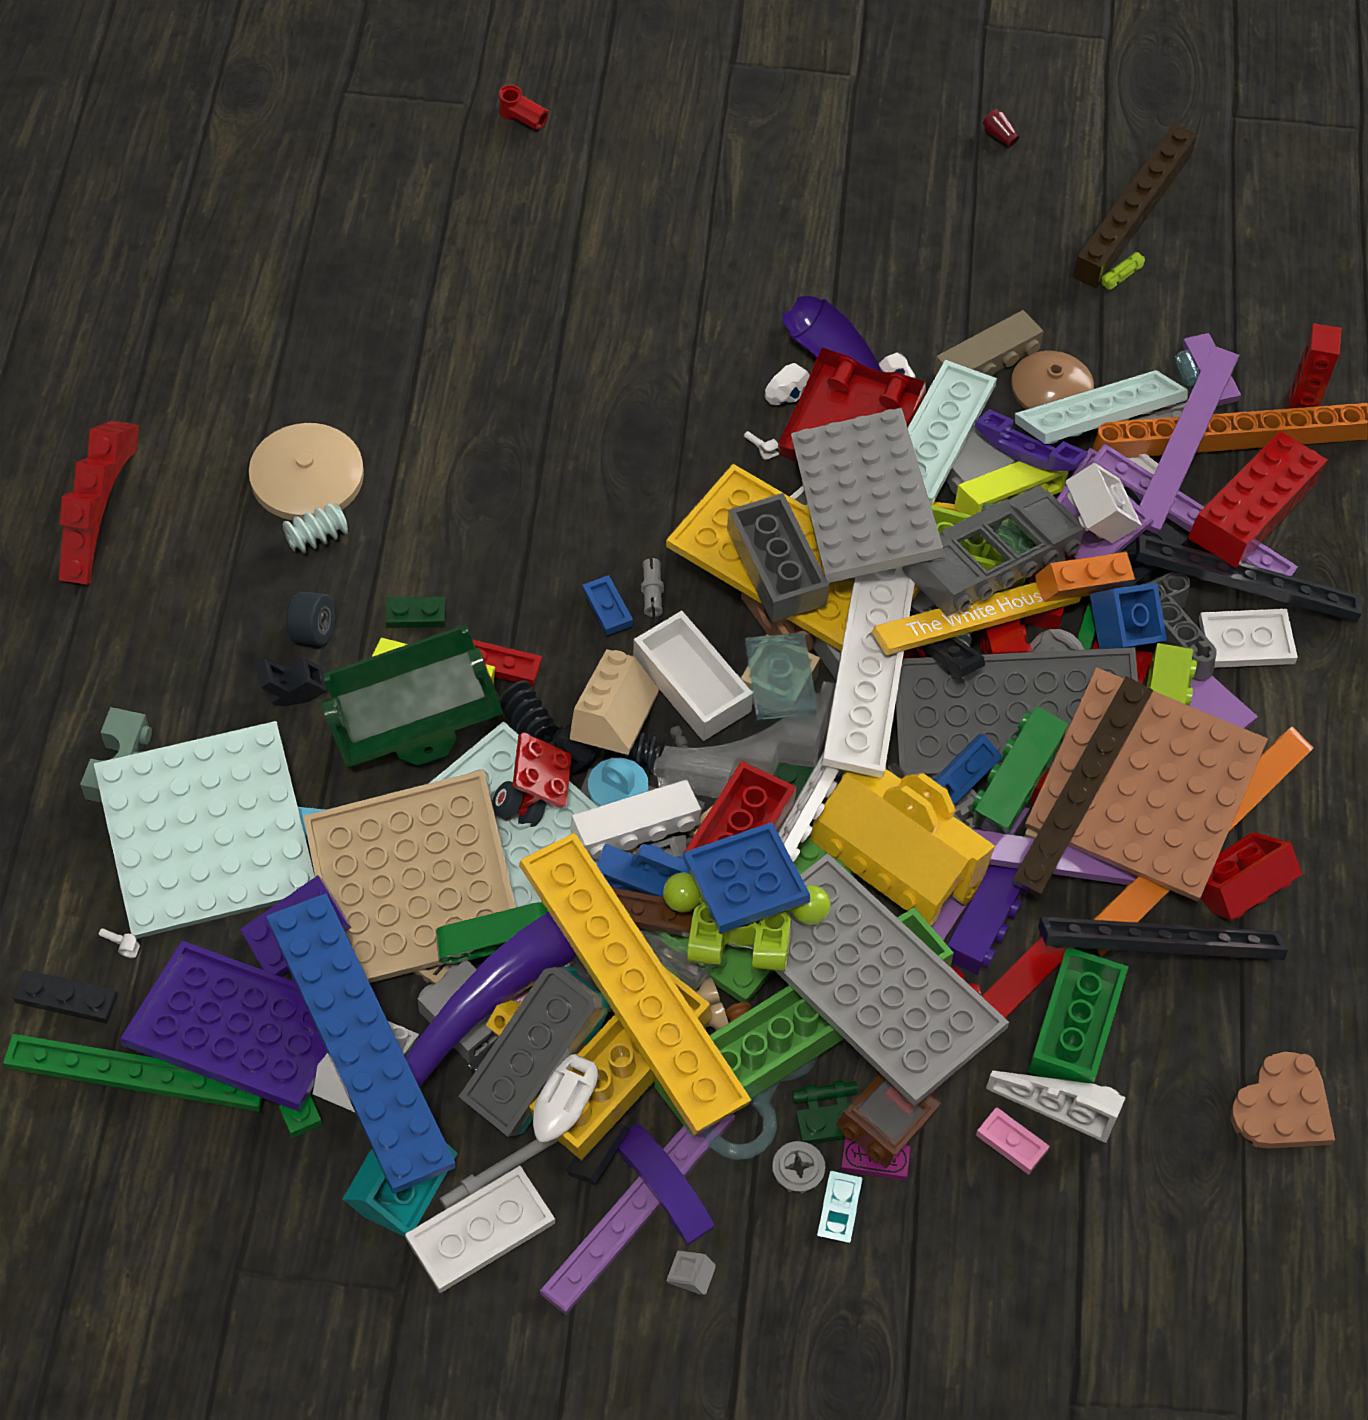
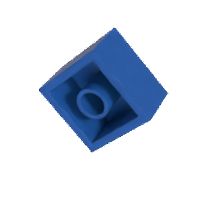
M1157 583L1115 588L1090 594L1099 649L1128 648L1167 641Z

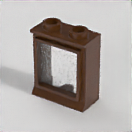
M880 1073L842 1113L836 1126L840 1128L842 1134L847 1139L855 1141L861 1146L871 1160L887 1168L933 1117L941 1103L929 1094L914 1106Z

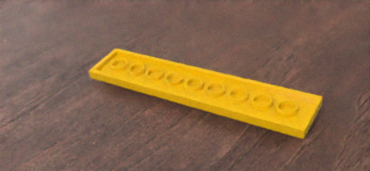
M574 832L521 859L519 867L694 1136L749 1105L751 1098L576 833Z

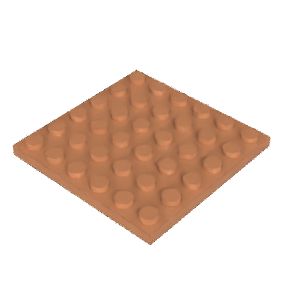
M1096 667L1026 821L1025 828L1039 833L1124 678ZM1153 691L1068 846L1199 902L1268 738Z

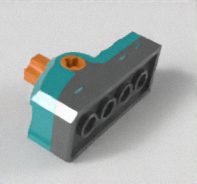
M553 967L543 970L459 1095L463 1101L508 1137L525 1132L533 1120L529 1106L540 1095L544 1085L569 1055H577L599 1032L609 1012L610 1005L604 995L578 976V971L574 967Z

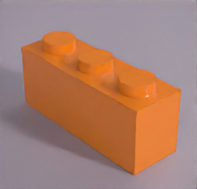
M1127 552L1050 563L1035 575L1040 595L1044 602L1090 596L1092 593L1125 587L1135 580Z

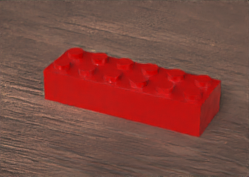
M1279 431L1198 513L1188 538L1237 568L1317 484L1328 459L1294 440L1291 436Z

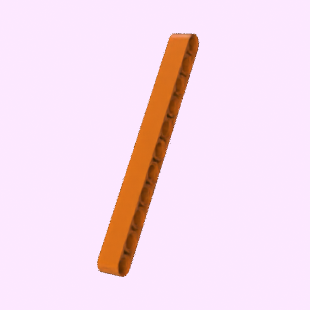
M1368 403L1213 414L1196 453L1262 448L1279 431L1291 436L1301 444L1368 440ZM1180 417L1103 423L1098 429L1093 450L1099 452L1102 446L1106 444L1127 458L1139 457V454H1147L1148 456L1163 455Z
M1293 726L1283 733L1260 756L1229 831L1313 749V746ZM1138 876L1132 884H1129L1093 920L1138 922L1170 890ZM1095 949L1101 956L1109 951V949Z

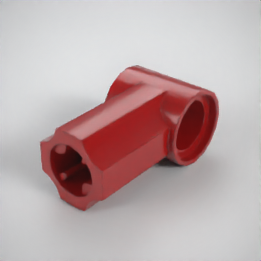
M506 85L499 91V114L504 119H517L535 130H540L545 125L549 116V110L522 96V91L519 87Z

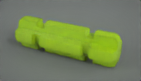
M1139 252L1133 253L1128 257L1129 259H1125L1102 276V286H1105L1107 290L1113 289L1117 286V283H1121L1144 265V256H1141Z

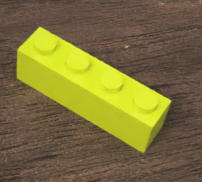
M1018 461L959 484L954 507L961 513L973 516L1007 498L1010 500L1038 485L1045 491L1048 490L1052 495H1055L1064 489L1068 471L1046 470Z

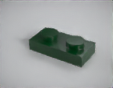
M386 597V628L445 627V597Z

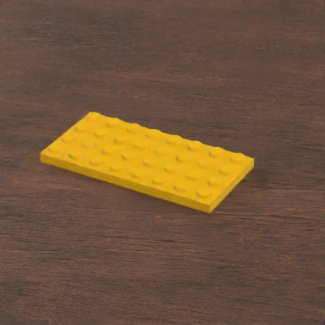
M732 464L666 540V547L762 604L727 531L728 510L783 492ZM784 494L824 573L809 508ZM854 577L829 583L827 605L787 617L786 619L841 651ZM915 583L912 600L921 590Z

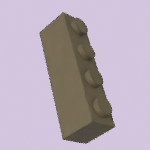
M1022 310L937 355L934 375L938 374L944 361L948 360L993 376L1004 367H1011L1019 359L1036 353L1041 346L1043 330Z

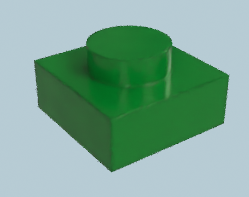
M310 1094L300 1111L279 1105L280 1112L292 1138L322 1125L321 1118Z

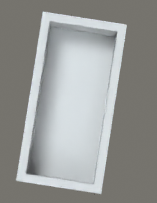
M683 611L634 639L633 656L703 741L751 712L753 692Z

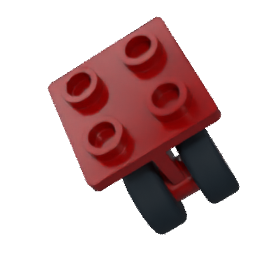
M524 732L518 735L513 782L506 781L496 790L492 799L495 815L503 819H510L517 814L519 815L518 824L531 823L530 827H535L543 817L546 802L559 808L566 806L571 754Z

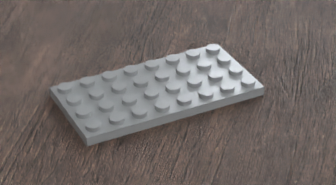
M902 408L889 409L877 414L859 416L855 419L832 422L828 425L791 433L824 574L828 583L945 557Z
M828 853L800 874L805 885L821 887L828 894L831 908L826 919L817 925L799 923L791 912H786L791 918V940L786 971H774L910 1103L916 1106L1008 1028L1009 1022Z

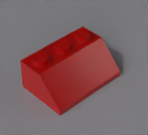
M1254 831L1219 853L1200 899L1213 914L1230 920L1242 917L1245 911L1256 904L1265 902L1271 894L1279 889L1290 886L1293 880L1302 875L1291 842Z

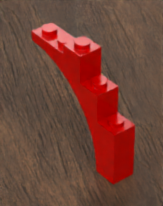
M109 421L90 429L87 458L76 462L74 491L62 496L60 525L63 526L59 569L60 581L85 585L91 583L93 559L102 516L119 472L127 460L137 451L139 425Z

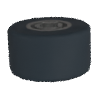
M300 591L294 595L289 604L286 621L288 634L294 643L323 646L329 641L334 630L336 615L333 600L328 594Z

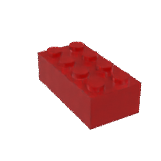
M741 761L684 852L771 822L778 832L793 808L796 786Z

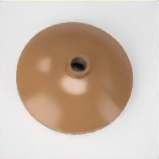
M1039 351L1026 356L1016 365L1012 374L1011 388L1018 403L1027 410L1093 390L1094 382L1088 368L1077 358L1058 351Z

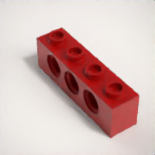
M1313 323L1288 392L1286 409L1320 406L1339 357L1342 328Z

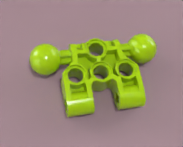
M686 872L676 873L667 879L663 888V898L672 910L682 913L690 912L694 909L688 943V962L721 965L725 945L733 943L738 946L754 945L753 968L786 971L791 940V918L786 912H791L799 923L817 925L826 919L831 908L829 896L821 887L806 885L810 893L809 903L751 922L745 926L719 933L691 874Z

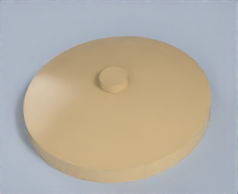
M317 423L295 424L275 431L258 445L249 465L250 484L258 502L269 512L288 520H293L294 517H300L303 520V515L306 512H310L314 516V510L321 508L324 511V506L327 503L335 507V502H337L341 510H343L357 496L364 477L362 457L356 444L338 429Z

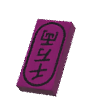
M845 1137L841 1171L906 1181L910 1146H906L892 1163L885 1168L880 1163L871 1160L866 1151L855 1141Z

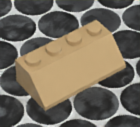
M606 649L574 708L570 740L629 754L659 693V688L634 656L626 655L622 651Z

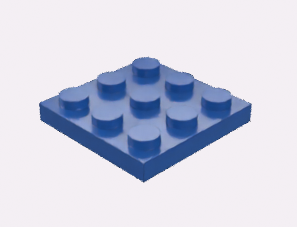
M772 822L683 852L684 862L719 933L810 902V893Z

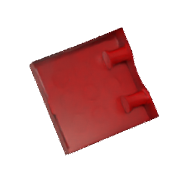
M822 347L800 400L778 442L779 455L797 461L791 433L828 425L832 422L855 419L859 416L877 414L889 409L902 408L908 428L926 395L925 381L898 372L874 370L860 364L850 356Z

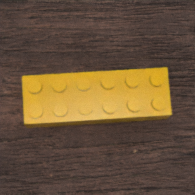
M665 968L704 1027L712 1019L710 1003ZM616 1014L577 1054L595 1063L598 1069L597 1083L577 1122L564 1134L555 1138L581 1161L655 1081V1074ZM572 1067L569 1070L582 1077L585 1075V1073ZM536 1100L529 1106L532 1117Z

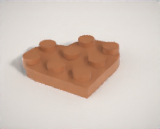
M1281 1052L1268 1056L1257 1075V1084L1240 1089L1231 1107L1230 1120L1237 1134L1240 1132L1245 1139L1253 1142L1252 1145L1255 1147L1332 1145L1335 1141L1323 1079L1318 1068L1315 1066L1313 1058L1307 1054L1300 1055L1292 1052Z

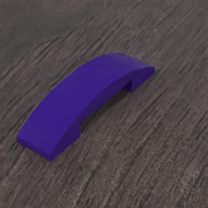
M990 409L975 421L976 429L995 447L1007 455L1034 467L1054 471L1074 470L1088 455L1087 451L1064 441L1057 448H1054L1012 429L1013 419Z
M638 1123L628 1129L629 1132L617 1152L629 1168L633 1167L667 1212L669 1222L687 1246L715 1228L711 1217L688 1181L656 1140Z

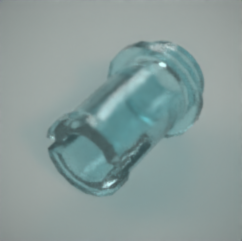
M1184 350L1177 353V357L1175 356L1174 360L1181 373V382L1187 386H1194L1201 370L1196 367L1191 352Z

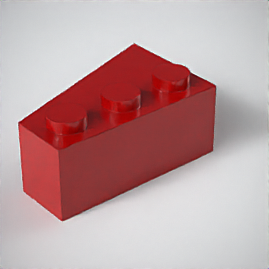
M1021 618L977 630L980 651H984L985 655L1032 652L1031 644L1026 643L1025 625H1020Z

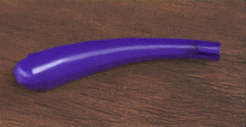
M813 296L797 297L796 303L788 312L783 311V322L789 331L790 338L811 353L816 359L823 347L850 356L869 368L882 371L870 347L849 319L825 298L821 300Z
M549 912L522 928L489 956L450 997L405 1058L419 1088L444 1057L474 1027L490 1016L497 1005L508 1002L513 997L533 986L544 969L564 967L575 958L577 954Z

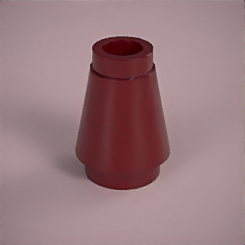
M998 109L991 111L982 122L985 126L984 130L1008 148L1012 147L1020 138L1005 113L1000 112Z

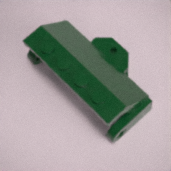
M467 624L323 674L324 681L332 698L322 701V708L346 768L395 751L399 759L416 765L439 759L448 755L456 741L455 730L503 714L483 655L479 647L475 648Z

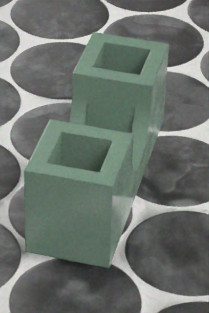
M110 707L101 730L105 748L118 751L112 759L141 753L144 744L148 745L152 735V728L149 727L145 714ZM90 759L80 785L85 799L102 802L94 763L102 761Z

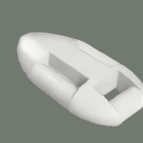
M571 1054L548 1079L536 1100L533 1112V1128L539 1142H548L558 1138L577 1122L597 1083L598 1069L594 1062L576 1054ZM572 1067L585 1073V1075L582 1077L569 1070Z

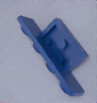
M605 844L602 847L597 862V867L604 877L649 895L663 897V888L669 877L682 872L690 874L682 856L675 857L667 854L663 849L655 845L642 844L635 854H631Z

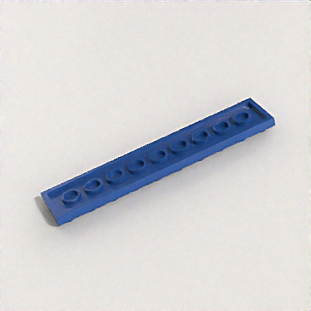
M322 894L267 915L269 928L392 1193L395 1194L454 1169L455 1161L327 894Z

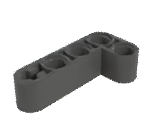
M1171 572L1146 583L1158 584L1167 641H1162L1161 643L1193 649L1192 660L1197 661L1194 679L1206 680L1210 678L1214 671L1217 650L1182 609L1187 603L1190 580L1188 576L1182 573Z

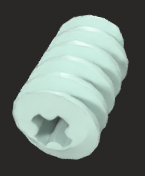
M335 502V507L330 503L325 504L324 511L321 508H316L314 516L310 512L304 513L303 520L300 517H294L293 525L288 521L282 524L285 536L292 550L295 552V548L298 547L303 554L306 553V543H309L314 549L317 548L316 539L318 538L324 545L327 544L328 534L334 540H337V530L339 529L345 536L348 535L347 522L337 502Z

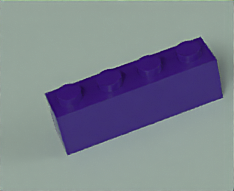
M997 865L989 867L948 943V947L954 952L953 964L977 976L983 966L987 968L990 966L996 953L992 949L995 942L1002 943L1009 929V926L1005 924L1009 916L1012 918L1016 917L1022 904L1018 900L1021 893L1028 894V891L1012 883L1018 870L1017 868Z

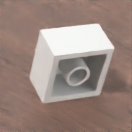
M1091 464L1065 481L1069 488L1068 498L1078 508L1081 514L1078 516L1079 522L1082 527L1086 528V531L1090 530L1098 538H1103L1113 544L1142 526L1120 478L1098 464Z

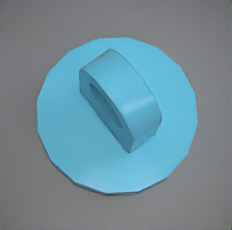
M610 758L600 762L592 769L588 778L590 800L598 807L648 792V777L643 768L636 762L625 758Z

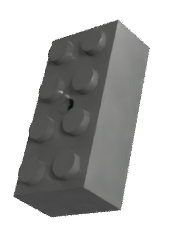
M784 493L728 510L727 531L771 622L827 605L829 583Z

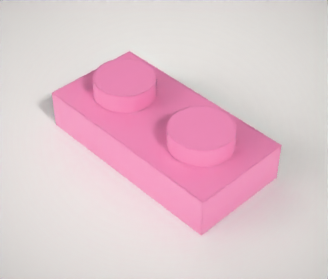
M997 1107L976 1133L977 1137L1028 1175L1048 1152L1050 1147Z

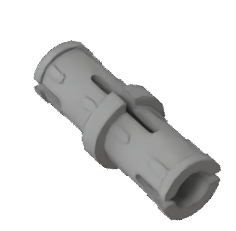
M653 558V569L650 567V559H646L642 563L644 581L641 583V592L644 594V614L652 617L653 606L655 617L663 613L661 594L664 592V583L661 581V562Z

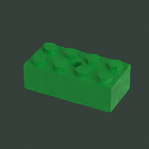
M1038 706L1035 707L1032 714L1029 712L1024 714L1018 725L1017 739L1011 737L1002 753L1004 755L1001 759L1002 765L1000 766L997 763L994 765L987 778L986 792L980 790L972 803L973 808L970 813L974 814L973 825L984 831L1009 835L1060 748L1069 723Z
M1070 947L1066 948L1028 1073L1045 1078L1094 1083L1128 966Z

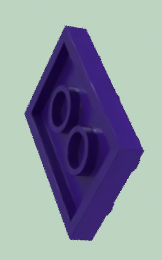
M319 875L240 929L264 971L278 976H283L289 971L267 923V915L326 893L344 931L346 932L351 928L350 923Z

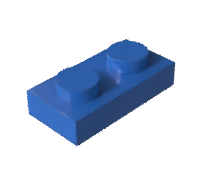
M609 575L582 585V591L606 636L633 626V619Z

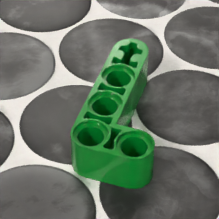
M537 902L438 927L435 930L438 960L442 964H455L492 955L522 928L549 911L543 902Z

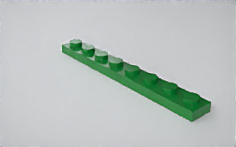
M17 1034L12 1035L3 1062L5 1068L257 1112L260 1111L263 1098L157 1058Z

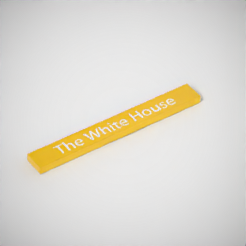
M1035 582L994 593L986 600L980 599L971 604L962 612L957 611L946 616L940 609H935L876 625L871 633L885 655H890L1078 603L1082 597L1044 602L1040 595L1038 584Z

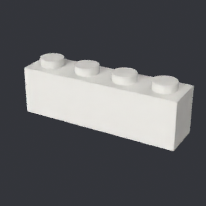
M683 780L574 814L571 819L570 831L571 834L576 833L591 858L598 860L602 847L605 844L621 850H630L638 844L650 840L659 841L669 834L692 830L695 826L699 825L701 808L688 781Z

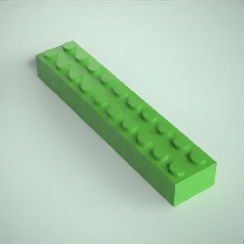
M915 907L897 917L951 967L954 952ZM790 985L710 1035V1038L751 1099L844 1039ZM655 1076V1089L693 1137L694 1134Z

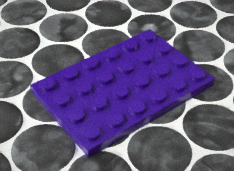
M184 941L176 949L121 1037L122 1046L296 1111L301 1110L315 1083L317 1066L327 1054L294 981Z

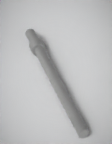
M536 1139L477 1176L470 1175L460 1181L461 1185L439 1198L441 1204L445 1209L450 1208L558 1142V1140L553 1139L548 1142H539Z

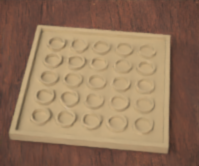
M484 769L303 816L315 877L319 875L323 879L350 923L351 928L345 933L369 983L441 965L442 963L438 960L435 930L438 927L516 908Z

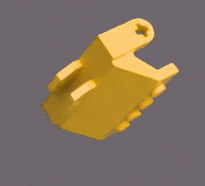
M886 768L882 778L844 770L840 783L824 804L825 807L821 814L814 820L813 829L809 836V839L833 858L842 861L844 866L890 898L901 908L909 911L915 907L930 926L937 921L943 903L952 892L953 898L963 905L972 900L985 876L995 849V845L954 817L956 809L947 789L924 773L906 775L900 779Z

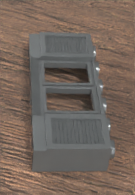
M1038 485L1010 500L1007 498L942 530L939 535L945 557L902 567V571L946 616H949L957 611L962 612L966 610L971 604L980 599L986 600L994 592L1002 588H1009L1017 580L1032 576L1037 570L1048 566L1050 563L1057 562L1058 559L1066 555L1071 556L1075 554L1081 547V540L1086 528L1082 527L1080 522L1048 490L1045 491ZM1010 518L1037 546L1017 555L993 530L998 529L1002 521ZM981 535L1006 562L986 571L965 550L960 542L968 538L974 541Z

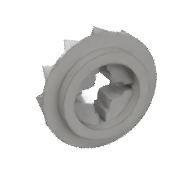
M801 1141L790 1142L782 1146L775 1154L772 1172L777 1179V1183L787 1188L789 1192L799 1191L803 1194L807 1190L815 1189L823 1179L825 1161L820 1151L813 1145ZM796 1157H798L801 1166H807L803 1170L802 1178H799L795 1170L789 1169L794 1167Z

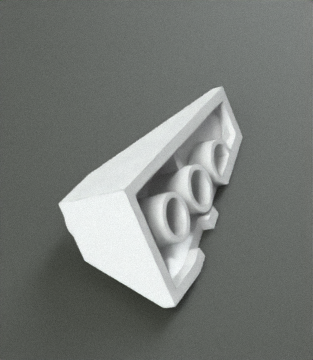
M992 1071L986 1089L1105 1143L1125 1100V1097L1107 1086L1101 1087L1091 1083Z

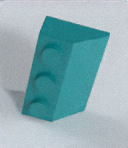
M447 1144L453 1159H455L458 1153ZM371 1149L344 1195L343 1200L365 1218L405 1237L406 1233L417 1227L447 1172L393 1194Z

